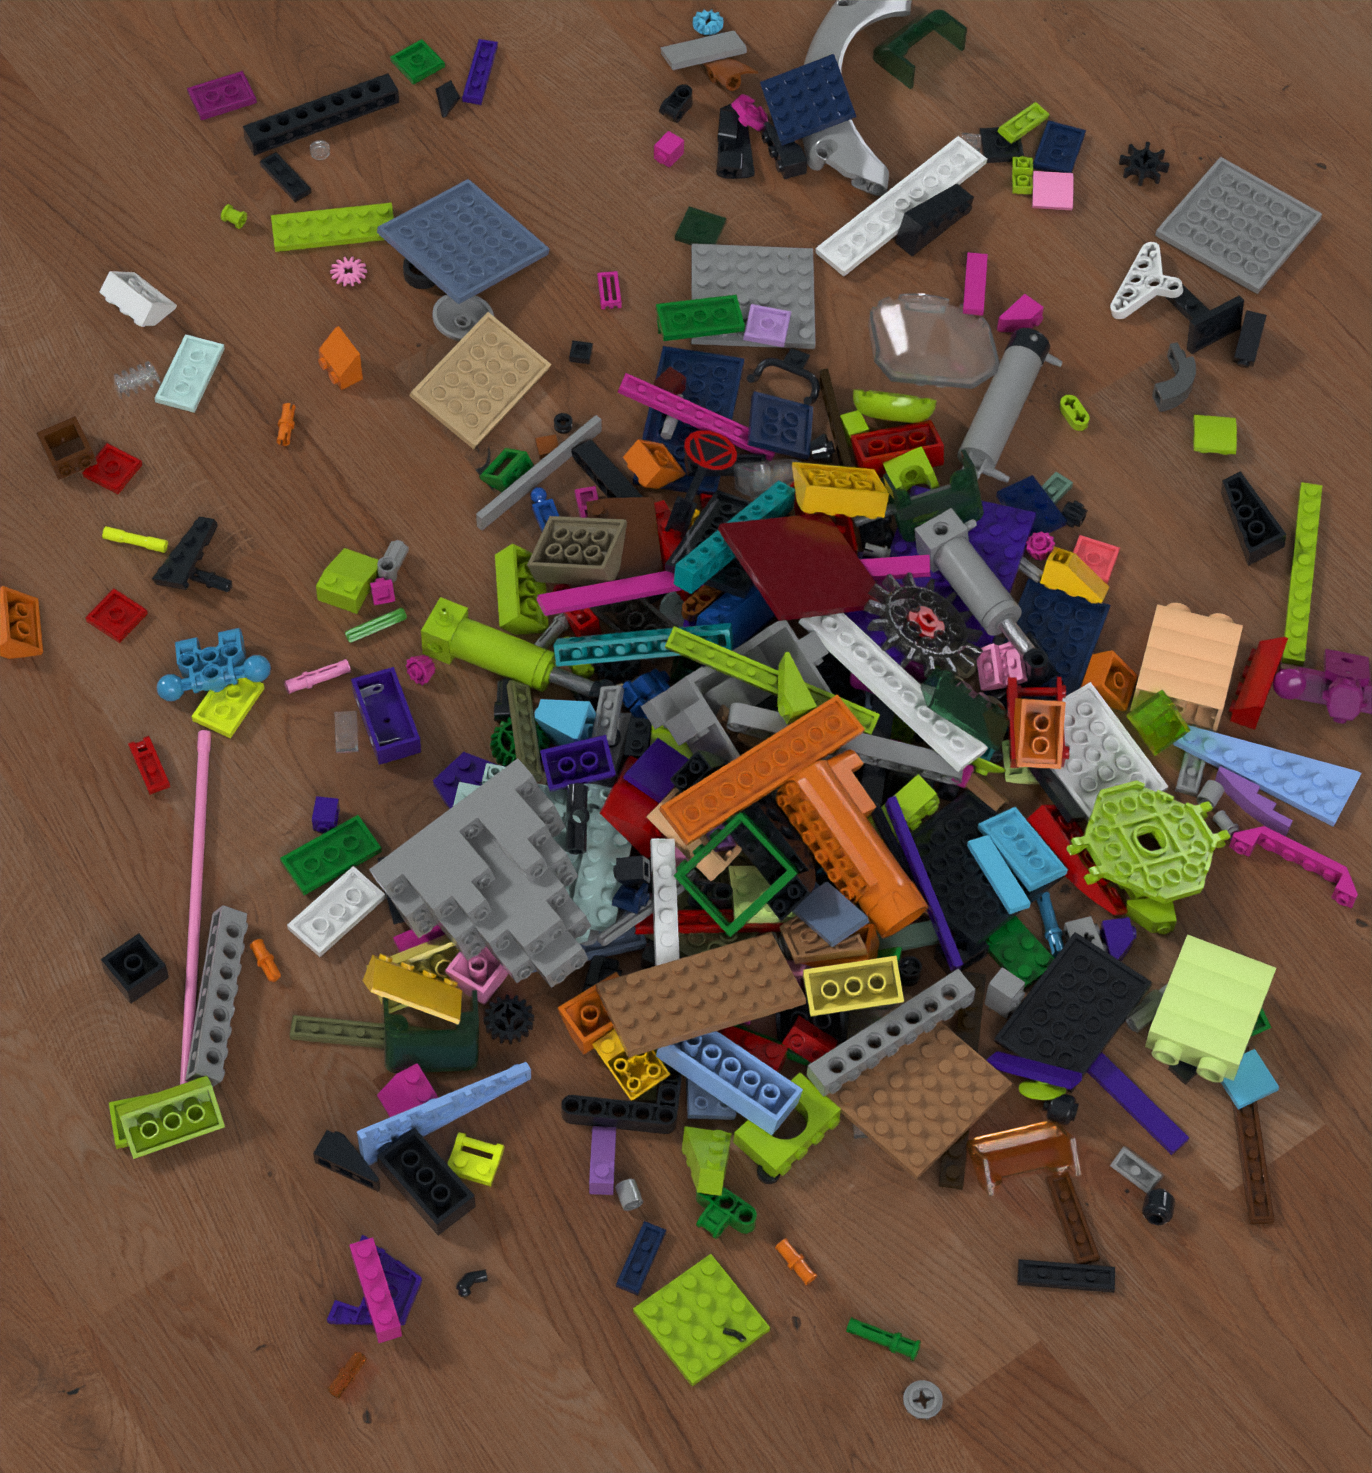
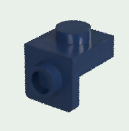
M643 883L639 890L621 885L612 898V906L638 914L642 906L645 907L649 901L650 894L647 893L648 884Z

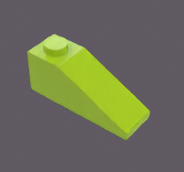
M785 652L778 668L777 706L779 714L784 718L786 724L795 722L817 708L789 652Z

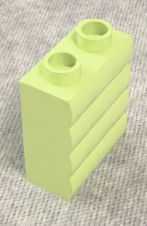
M1187 934L1151 1024L1145 1047L1152 1049V1056L1162 1063L1177 1065L1180 1060L1196 1066L1197 1074L1206 1080L1222 1082L1225 1077L1234 1081L1276 968Z

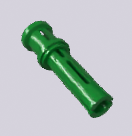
M851 1317L846 1329L848 1333L889 1348V1351L893 1354L897 1352L908 1356L911 1361H915L921 1345V1340H911L902 1336L900 1332H895V1334L887 1332Z

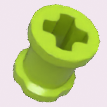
M227 204L222 210L221 220L224 222L228 221L234 224L236 228L241 229L246 223L247 213L244 211L240 212L234 209L232 205Z

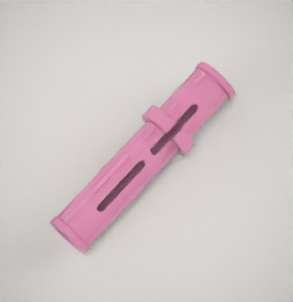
M347 659L315 671L303 672L298 677L285 680L284 685L288 694H291L297 690L310 689L312 685L350 673L351 669Z

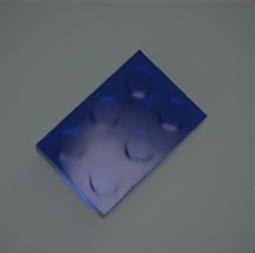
M1033 475L996 493L997 499L1004 506L1036 512V519L1030 536L1040 531L1051 533L1066 526L1067 520Z

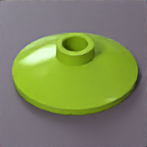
M977 758L971 763L976 767L974 771L984 776H987L988 772H1006V769L982 758Z
M1029 1079L1019 1085V1092L1031 1099L1052 1100L1065 1094L1066 1088Z

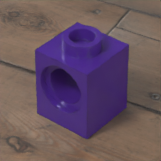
M316 796L312 815L313 831L324 834L337 827L340 812L338 798Z

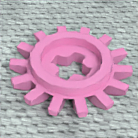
M343 257L344 263L338 259L336 260L338 264H332V268L335 269L330 270V274H334L331 277L332 280L338 278L337 284L343 282L345 287L347 284L354 286V282L361 283L359 278H366L362 274L367 273V269L363 268L366 265L365 263H360V259L354 261V257H351L347 261V258ZM352 268L353 273L345 274L344 269Z

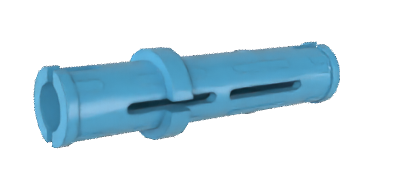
M1045 892L1041 895L1042 898L1039 897L1036 900L1046 931L1044 933L1045 939L1049 942L1052 956L1056 958L1064 947L1062 940L1063 932L1058 926L1050 893Z

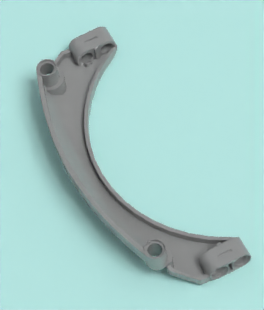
M836 0L813 37L804 65L834 54L841 72L844 53L851 39L859 31L874 22L890 17L910 15L912 0ZM852 119L803 137L805 154L808 160L807 164L811 169L821 170L827 163L844 177L851 178L852 185L857 189L876 196H882L887 192L889 171L864 142Z

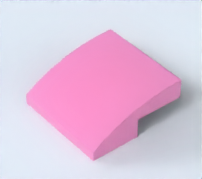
M1033 171L1032 208L1072 211L1073 173Z
M1011 642L999 646L993 643L975 650L982 691L1006 688L1008 677H1017V684L1027 681L1025 663Z

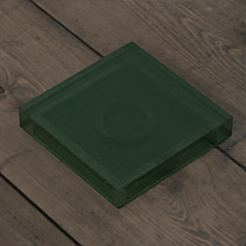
M689 206L675 234V240L689 245H716L727 218Z

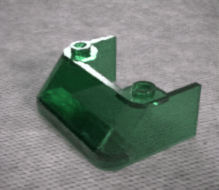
M938 9L919 15L877 45L873 50V60L909 89H912L916 66L903 57L907 54L908 49L935 30L951 44L963 51L965 49L967 27L944 10Z
M965 449L961 450L964 469L958 470L951 475V488L914 500L910 499V495L906 490H896L888 474H883L885 487L889 493L888 501L899 532L905 541H916L915 528L950 508L953 509L963 524L971 519L977 522L982 518L984 511L975 465Z
M472 990L470 1012L461 1013L459 1025L455 1024L456 1029L409 1031L407 1019L399 1014H389L388 998H382L384 1064L388 1071L399 1073L417 1063L423 1072L467 1071L476 1067L479 1058L477 990Z

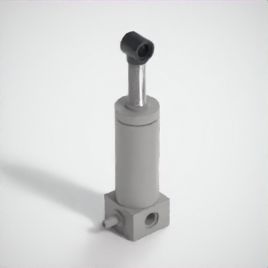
M950 508L915 528L917 553L919 555H930V570L933 573L938 570L942 573L988 635L994 636L1004 633L1021 655L1022 661L1027 666V673L1031 678L1042 679L1047 676L1049 672L1047 653L1044 650L1035 648L1016 623L1022 613L1020 606L969 542L968 531L977 526L976 521L971 519L963 524L953 509Z

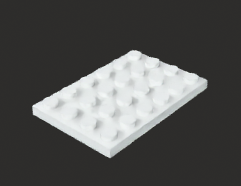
M1091 682L1063 698V701L1066 702L1064 721L1065 746H1069V759L1065 760L1064 767H1061V769L1051 770L1084 812L1087 821H1089L1096 797L1102 789L1138 780L1145 783L1144 787L1155 792L1157 790L1163 792L1167 790L1169 786Z

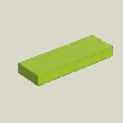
M1034 102L1001 125L997 132L1012 144L1047 120L1050 114L1038 103Z

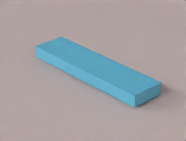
M989 835L968 841L967 847L1007 912L1012 914L1030 908L1031 903Z

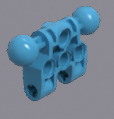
M241 628L218 632V646L207 647L201 650L197 637L175 642L177 665L184 679L175 674L164 675L157 682V693L165 701H176L184 694V691L192 689L195 694L201 690H213L216 693L222 691L228 684H238V679L245 677L252 682H262L270 675L271 665L262 655H252L246 660Z

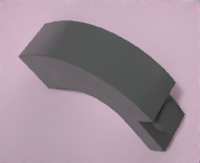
M1178 342L1169 345L1167 358L1176 376L1168 381L1156 383L1154 386L1152 397L1159 412L1173 409L1182 404L1190 395L1193 387L1196 363L1193 356L1186 358L1185 351L1180 348Z

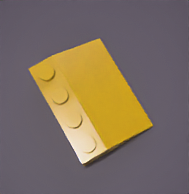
M792 462L796 499L803 512L809 514L823 512L831 516L844 514L848 517L859 515L869 519L885 517L889 493L874 469Z
M381 953L379 957L372 955L362 980L371 993L459 1025L462 990L457 986L458 982L449 978H445L442 981L435 978V973L424 969L422 973L414 970L415 966L406 962H401V965L392 962V957Z

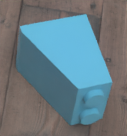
M540 700L539 706L535 710V720L550 739L551 744L561 746L592 738L596 712L590 701Z

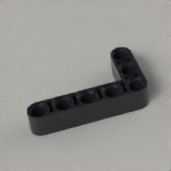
M664 1064L668 1072L675 1075L676 1078H665L659 1082L657 1104L568 1095L561 1102L562 1118L569 1124L616 1127V1129L670 1134L677 1125L682 1074L668 1064ZM672 1096L674 1099L668 1101L664 1097ZM569 1107L577 1108L574 1112H569L566 1109ZM594 1109L601 1111L599 1114L595 1115L590 1113V1111ZM616 1112H622L625 1115L622 1117H616L613 1114ZM646 1115L648 1118L641 1120L637 1116ZM663 1117H668L671 1119V1121L663 1122L660 1119Z

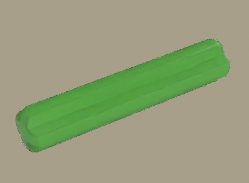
M399 608L345 631L346 639L349 643H352L406 620V612L403 608Z

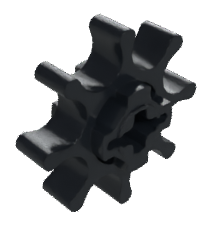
M1150 142L1145 143L1143 150H1138L1133 144H1129L1127 153L1131 156L1120 155L1119 165L1128 166V168L1124 169L1123 178L1135 175L1139 178V186L1143 185L1145 178H1152L1156 184H1159L1161 174L1158 172L1167 173L1170 165L1168 162L1159 161L1164 159L1165 150L1161 149L1157 153L1151 152L1149 150Z

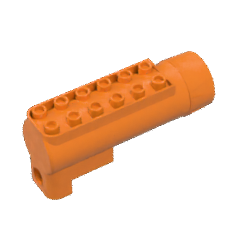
M848 749L828 760H818L788 778L778 789L776 802L787 815L790 823L796 828L803 842L807 844L815 859L820 863L838 891L854 905L859 904L864 914L868 917L869 922L875 925L876 931L884 939L914 922L929 906L915 883L904 872L867 819L876 808V805L853 774L864 763L855 751Z

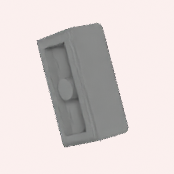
M1127 1146L1121 1149L1110 1165L1145 1193L1153 1190L1164 1176L1162 1172Z

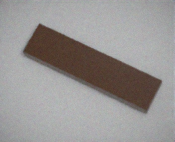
M1069 1172L1046 1177L1045 1182L1075 1264H1089L1099 1261L1100 1256Z

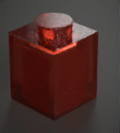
M669 367L654 381V386L674 395L682 394L686 390V377L672 367Z

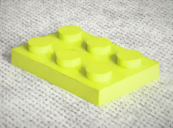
M245 677L238 679V684L236 685L228 684L220 692L215 693L213 690H209L191 716L192 721L231 739L265 689L264 684L252 682Z

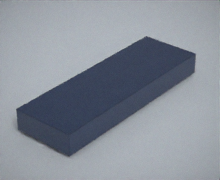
M645 1221L643 1222L617 1280V1288L637 1296L639 1295L666 1235V1229Z

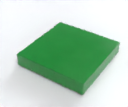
M423 39L390 56V61L413 85L445 68V62Z

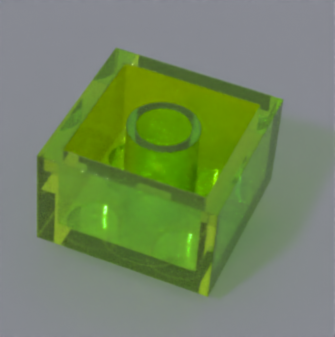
M1163 690L1126 715L1154 756L1191 731L1174 703Z

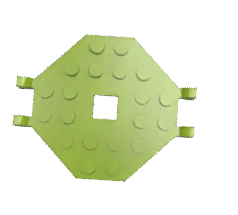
M1138 780L1100 790L1084 836L1072 838L1071 842L1073 845H1069L1066 848L1070 856L1078 854L1086 848L1095 862L1096 866L1089 868L1090 874L1084 876L1087 884L1090 885L1101 878H1106L1163 904L1199 894L1204 888L1205 878L1210 868L1214 849L1224 847L1226 845L1224 841L1231 837L1227 829L1213 834L1204 821L1208 817L1206 812L1213 809L1210 802L1207 801L1196 806L1188 802L1183 804L1174 800V796L1161 790L1155 792L1144 787L1145 783ZM1152 832L1162 849L1155 851L1145 849L1137 839V836Z

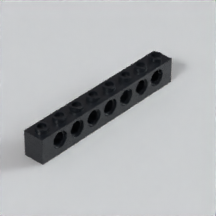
M389 73L249 123L243 126L244 139L255 156L399 103L398 88Z

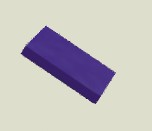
M657 738L625 773L623 778L660 803L675 788L670 778L689 759Z

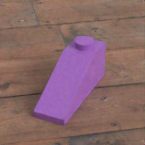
M592 1127L589 1194L613 1195L616 1127Z

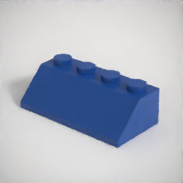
M754 584L745 599L729 593L723 594L697 617L696 626L731 623L734 640L732 650L746 643L776 616Z

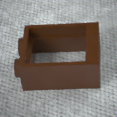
M76 416L36 433L58 480L97 464L94 453ZM79 437L85 449L56 461L50 449Z

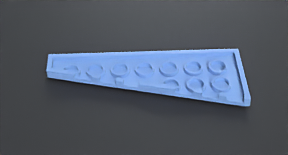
M1186 724L1183 725L1173 743L1174 746L1217 768L1221 766L1259 785L1260 790L1332 827L1335 825L1362 774L1352 769Z
M527 1062L516 1064L505 1071L439 1098L430 1099L422 1105L357 1131L360 1155L369 1166L377 1162V1155L413 1128H416L423 1137L527 1082L531 1079V1068Z

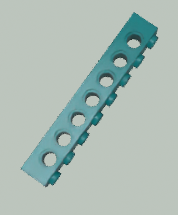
M778 480L727 523L784 517L793 510L795 489ZM718 530L676 564L674 585L692 594L736 557Z
M731 623L679 627L684 631L732 651L734 640ZM673 628L558 638L553 645L556 667L681 655L665 648Z

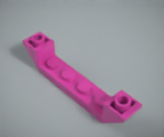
M1265 826L1233 834L1229 847L1236 853L1250 857L1256 844H1259L1265 850L1273 851L1281 855L1285 860L1293 861L1301 865L1305 870L1313 871L1323 876L1325 880L1336 883L1337 885L1331 899L1342 906L1352 909L1358 894L1346 866Z

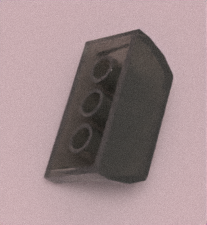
M644 598L590 608L594 615L615 633L668 629L674 626L679 628ZM660 657L647 658V660L654 664Z

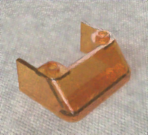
M1042 1122L967 1141L968 1152L979 1186L988 1196L994 1195L993 1190L999 1188V1185L1003 1183L1002 1178L1045 1168L1055 1175L1064 1174L1067 1170H1071L1076 1176L1081 1175L1075 1138L1057 1122Z

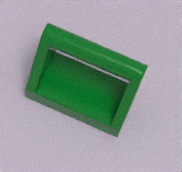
M505 448L479 478L502 493L529 471L534 464L526 451ZM507 458L512 460L498 476L492 475Z

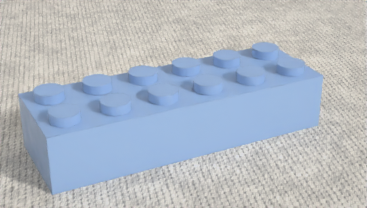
M718 1031L658 1048L656 1053L657 1058L770 1135L775 1133L797 1106L803 1091L802 1088Z

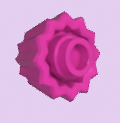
M1042 531L1033 533L1032 536L1028 537L1026 550L1035 560H1046L1054 549V537Z
M425 655L411 657L407 659V664L405 665L411 680L421 685L430 680L436 669L432 659Z

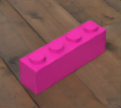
M373 1237L350 1244L351 1256L378 1343L401 1337V1325Z

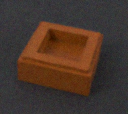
M556 434L535 438L540 459H543L559 446Z

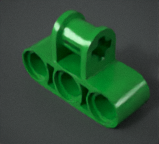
M723 1187L721 1196L704 1195L696 1190V1200L699 1205L705 1208L696 1226L698 1228L702 1227L713 1234L712 1237L714 1239H718L728 1225L743 1234L751 1233L755 1229L756 1210L725 1187ZM722 1203H729L732 1207L725 1209L720 1205ZM743 1216H747L751 1219V1221L743 1222L740 1220V1218Z

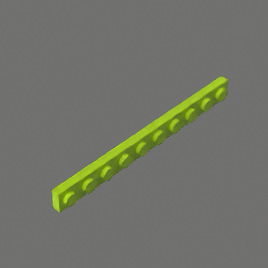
M1301 482L1284 633V637H1287L1288 641L1282 656V663L1303 666L1305 662L1322 485Z
M673 627L665 644L666 649L778 697V670L680 628ZM805 682L817 707L836 696ZM841 698L843 702L845 701L860 716L859 722L865 729L863 733L872 735L880 714Z

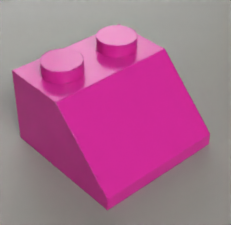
M418 1063L397 1073L377 1094L389 1117L422 1105L430 1099L438 1098Z

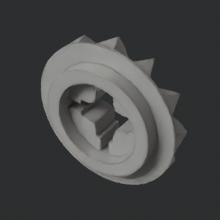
M925 1380L913 1382L904 1392L903 1405H905L907 1412L915 1416L916 1419L928 1420L930 1417L936 1416L942 1408V1393L932 1382ZM920 1392H922L925 1399L930 1400L927 1401L925 1409L921 1403L915 1402L919 1400Z

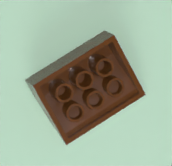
M653 497L604 498L586 502L588 518L624 519L627 521L620 570L615 580L664 572Z

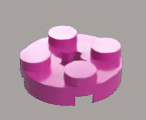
M745 94L740 95L731 104L740 116L738 118L740 123L745 127L749 125L755 130L761 131L764 128V123L768 122L766 112L761 106L757 108L753 104L755 102L753 98Z

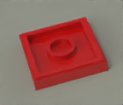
M106 443L95 457L97 464L86 468L82 474L83 477L118 495L143 464L136 457Z
M113 588L85 619L87 623L118 643H121L148 612L147 609Z

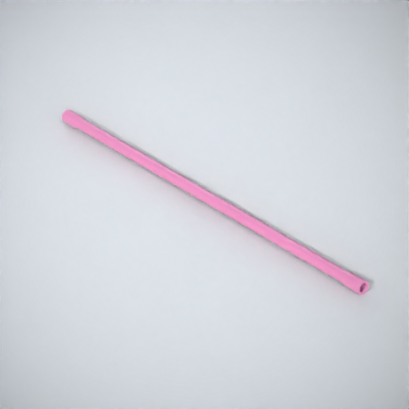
M208 730L198 732L197 742L198 762L180 1085L188 1082L185 1081L196 1015L208 768L211 750V732Z

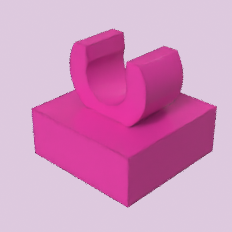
M384 577L375 579L376 582L370 583L374 605L395 601L391 579L384 580Z

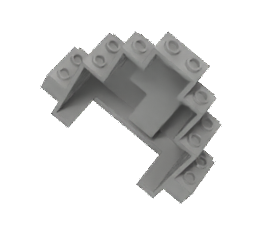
M786 620L777 621L746 643L732 650L775 670H778L779 663L785 652H789L804 682L832 694L816 668L817 665L824 662L822 657L829 652L815 631L798 640ZM702 666L663 693L649 700L641 708L654 729L662 725L664 728H668L679 746L686 742L693 754L697 750L707 751L731 762L743 753L734 747L730 740L731 736L726 734L716 718L721 705H725L729 709L732 703L756 706L772 694L708 666L704 668ZM828 755V756H826L825 758H823L822 760H828L829 758L834 757V756H833V755ZM780 787L770 792L771 796L775 799V801L776 793Z
M518 758L369 869L377 883L391 898L403 920L418 938L429 933L433 927L438 925L467 961L477 956L482 949L487 947L516 983L529 977L536 969L552 988L554 985L564 981L566 976L575 969L581 968L588 960L584 949L575 939L584 935L591 925L586 915L574 903L565 889V886L572 884L578 875L567 853L553 839L566 827L553 802L539 788L534 776Z

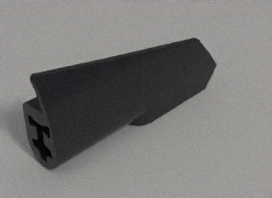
M731 104L720 108L716 174L721 178L727 179L753 177L755 171L748 126L745 127L740 123L738 119L740 116Z

